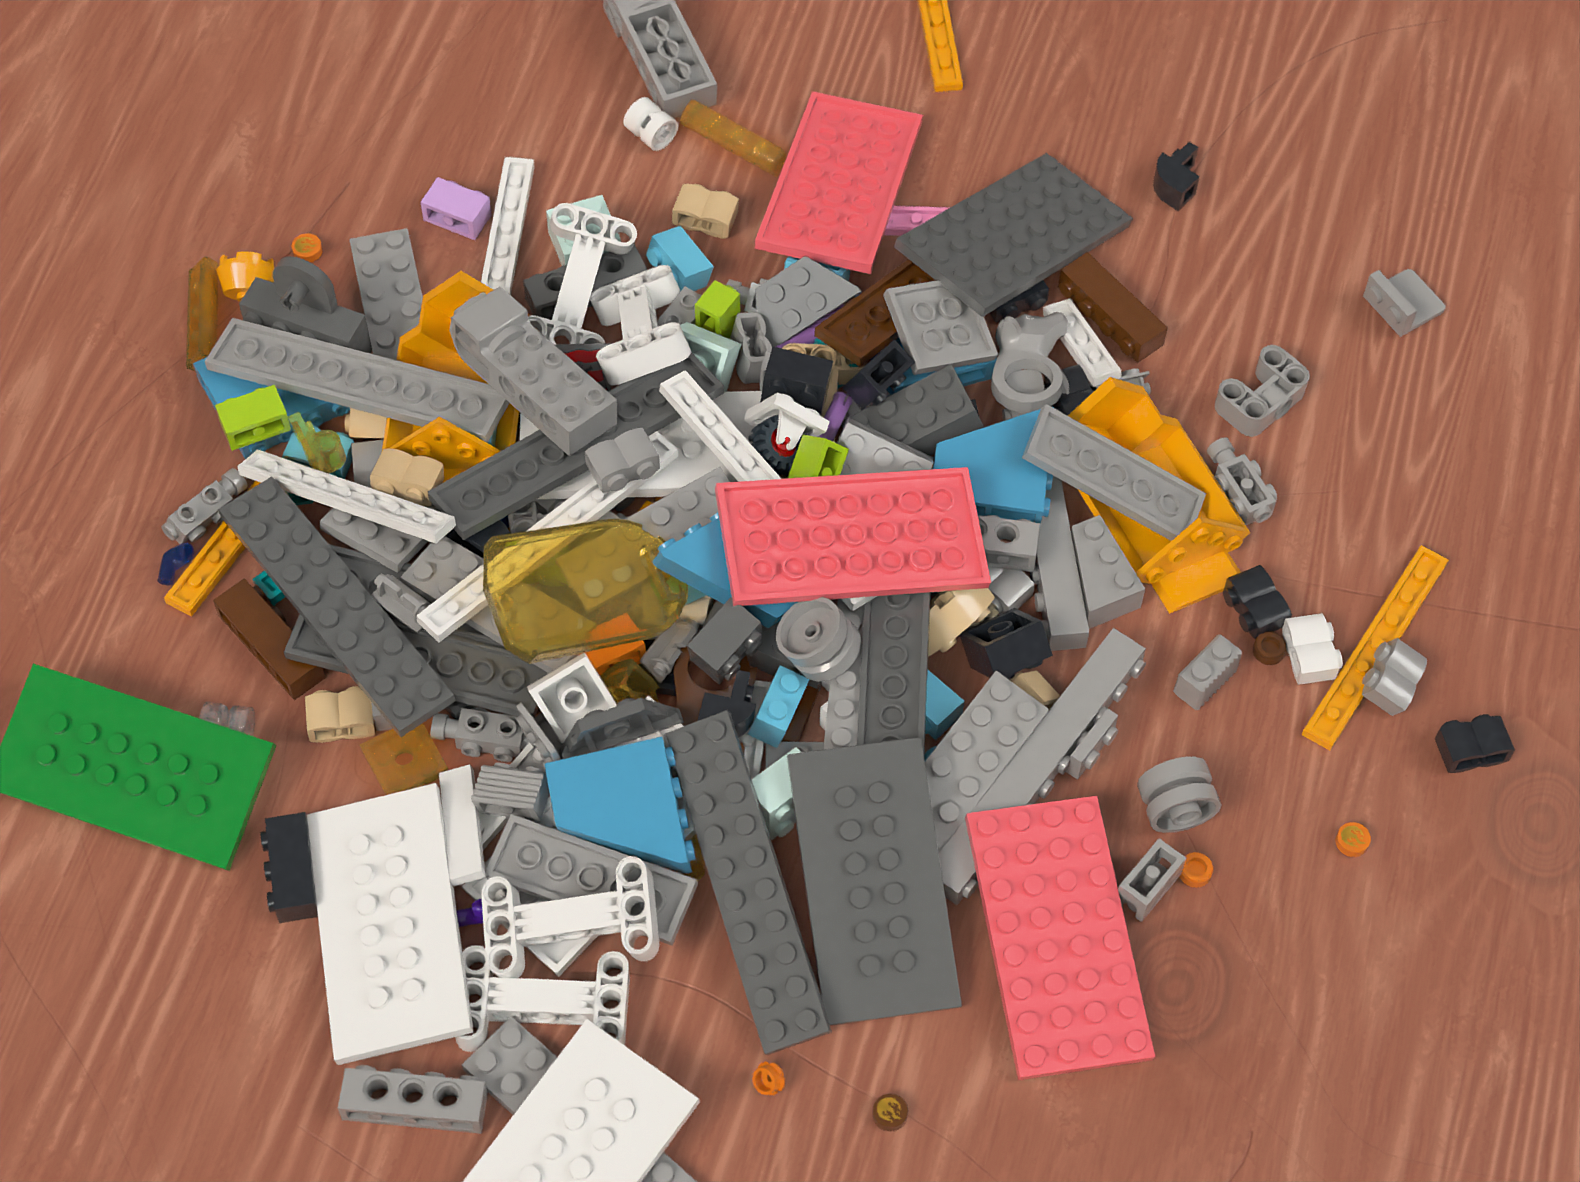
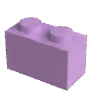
M439 177L436 178L421 201L424 221L476 240L491 217L490 199L488 196L480 191L467 189L454 181H447Z

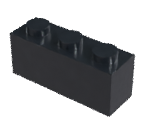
M301 812L265 818L266 831L260 832L263 851H268L269 861L264 862L266 881L272 882V892H267L269 912L276 913L279 923L318 917L306 813Z

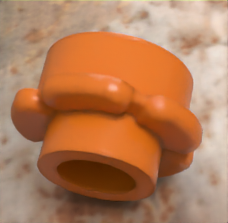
M767 1061L760 1063L752 1075L753 1085L760 1094L776 1095L785 1086L784 1073L780 1066L774 1062L770 1064Z

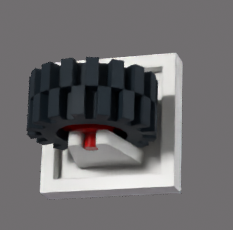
M778 392L748 409L744 418L745 422L754 426L751 430L753 434L749 435L748 441L753 442L751 445L778 475L785 474L791 470L802 435L818 437L827 431L830 422L821 417L817 411L805 408L794 402L790 396Z

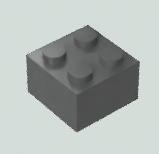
M730 597L687 645L690 660L719 685L724 679L730 681L737 674V670L741 668L739 662L746 655L750 657L754 655L763 643L760 640L763 637L761 622L741 605L733 606V599Z

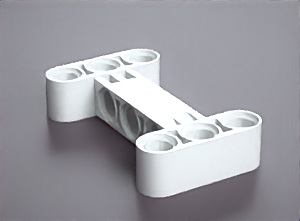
M562 203L557 205L552 212L550 228L555 235L574 241L554 314L552 320L531 315L528 316V321L553 344H556L554 338L558 335L567 337L570 344L605 343L601 335L581 329L603 250L622 255L631 251L637 238V230L629 221L573 204ZM566 215L571 219L572 223L567 226L561 225L557 221V217ZM596 224L601 232L591 234L585 226ZM623 232L628 235L630 241L621 243L615 238V234Z
M668 265L657 266L603 286L592 292L590 296V301L602 325L610 326L621 322L623 340L603 347L596 355L610 385H619L685 360L691 354V349L679 323L671 322L658 326L655 309L672 303L681 292Z
M629 856L622 859L616 867L617 891L520 905L519 892L507 879L497 876L488 879L482 887L481 895L486 962L489 969L500 978H519L525 969L524 946L621 932L624 948L635 959L639 961L653 959L659 951V934L652 872L640 858ZM632 870H642V874L637 881H627L628 875ZM501 889H507L505 899L495 902L494 897L496 893ZM644 902L645 908L643 912L637 916H632L630 914L632 906L635 903ZM509 922L510 928L508 932L497 936L499 925ZM642 935L648 936L647 945L640 950H635V940ZM507 955H512L511 965L501 970L499 968L501 959Z
M474 945L462 952L468 996L471 994L482 996L479 1001L469 1003L472 1025L478 1028V1031L470 1036L461 1035L455 1037L456 1043L462 1050L467 1052L476 1051L487 1039L488 1022H506L511 1016L521 1023L583 1025L587 1019L604 1032L616 1034V1040L625 1046L630 976L628 960L620 952L611 951L602 955L597 965L596 982L493 977V972L489 969L486 962V950L484 947ZM475 962L485 964L479 970L469 969V966ZM611 968H618L622 971L619 975L613 977L605 974ZM608 1000H615L620 1003L613 1009L603 1006Z

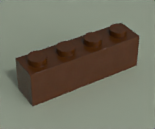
M1088 252L1061 269L1058 288L1062 295L1070 298L1079 307L1084 316L1090 317L1099 326L1104 335L1110 336L1125 355L1131 356L1139 363L1164 345L1168 327Z
M244 578L213 600L217 614L292 699L296 700L325 679L323 668L285 658L284 650L294 627L290 629L285 623L286 618L276 606L271 608L266 602L267 598L263 591L257 585L252 587Z

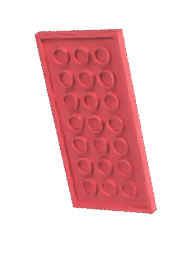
M812 91L756 236L754 249L798 259L807 256L817 263L871 274L922 125L923 115Z
M968 467L716 483L715 494L733 606L812 601L821 597L844 599L989 588L991 584Z
M1097 796L967 813L965 821L1018 1080L1153 1060L1155 1053Z

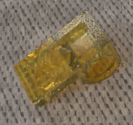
M300 412L288 416L293 432L311 468L329 474L344 465L346 454L340 437L336 432L322 430L316 433L311 421L304 422Z

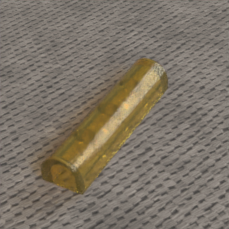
M691 99L681 115V125L776 178L780 176L786 161V151Z
M206 256L189 270L186 366L187 369L195 371L193 363L208 357L217 343L218 275L216 269L219 265L215 260Z

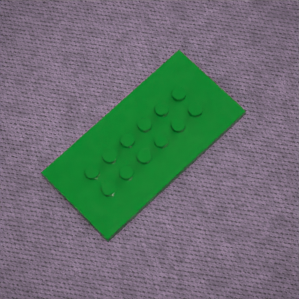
M33 663L0 745V793L230 871L277 745Z

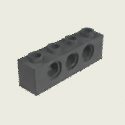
M635 244L631 251L623 255L612 252L602 254L592 292L647 270ZM567 265L543 274L533 275L523 280L525 299L533 316L552 320ZM590 299L587 308L593 306Z

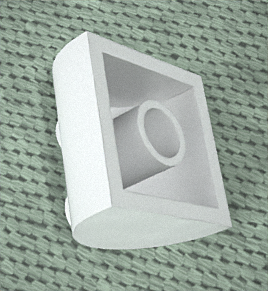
M585 652L527 686L528 691L561 743H564L576 721L584 718L587 713L594 710L605 711L617 705Z

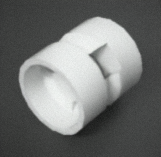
M647 97L640 98L634 102L624 117V126L634 135L640 137L654 151L665 148L677 133V121L665 111H661V108Z

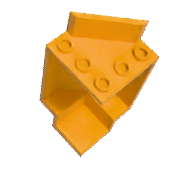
M459 271L423 295L419 325L400 337L396 360L488 384L462 360L453 344L449 329L451 317L454 316V311L482 292L488 294L493 289L465 272ZM509 403L497 425L495 447L440 416L423 427L387 418L382 451L388 448L397 449L413 457L425 456L443 463L444 480L442 483L513 445L516 441L519 411Z
M1109 377L1068 416L1206 493L1198 518L1170 541L1078 489L1094 517L1098 515L1102 517L1140 581L1152 585L1170 614L1223 592L1227 578L1241 573L1228 552L1240 547L1243 539L1251 532L1179 421L1175 418L1161 415L1143 386Z

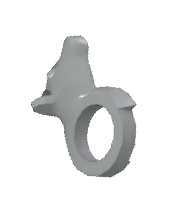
M1054 312L1044 317L1023 314L1015 319L1008 316L998 324L995 338L1000 348V353L992 373L991 390L995 399L1007 409L1027 414L1042 409L1046 404L1052 406L1058 401L1062 393L1069 394V383L1065 374L1055 362L1047 357L1056 341L1067 333L1068 320L1063 313ZM1030 369L1047 376L1051 385L1043 392L1023 394L1014 391L1007 385L1005 380L1007 376L1015 371Z

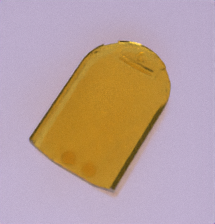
M605 519L493 536L484 545V595L505 649L528 664L656 637L667 631L679 619L683 607L687 603L688 584L656 568L652 561L659 553L658 547L666 541L660 536L656 539L648 532L642 530L641 524L629 520Z

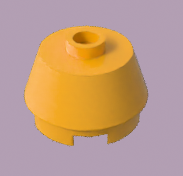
M236 252V258L227 259V256L222 255L216 272L224 295L240 302L256 277L274 282V260L268 259V261L262 260V254L255 252Z

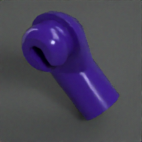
M482 899L474 901L471 908L456 910L459 927L484 923Z

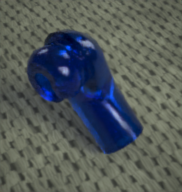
M181 543L163 554L157 579L160 584L166 586L173 584L176 570L188 564L193 558L194 548L192 545Z

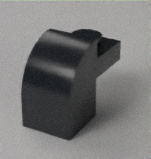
M1190 141L1181 150L1179 148L1176 149L1171 157L1162 152L1157 160L1153 180L1154 191L1164 203L1176 211H1179L1196 195L1200 176L1190 170L1195 165L1198 147Z
M737 670L731 698L705 692L697 721L727 710L731 713L738 738L744 735L753 723L756 703H751L754 686L749 685L750 672Z

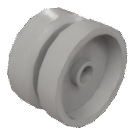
M824 597L794 604L783 615L776 632L778 649L807 679L817 682L832 680L843 674L854 663L860 651L861 638L858 629L830 599Z
M1181 757L1168 760L1149 769L1139 778L1137 786L1143 802L1148 805L1146 813L1150 825L1155 831L1169 833L1187 830L1210 820L1220 811L1222 804L1217 790L1213 785H1210L1212 776L1204 759L1199 757Z

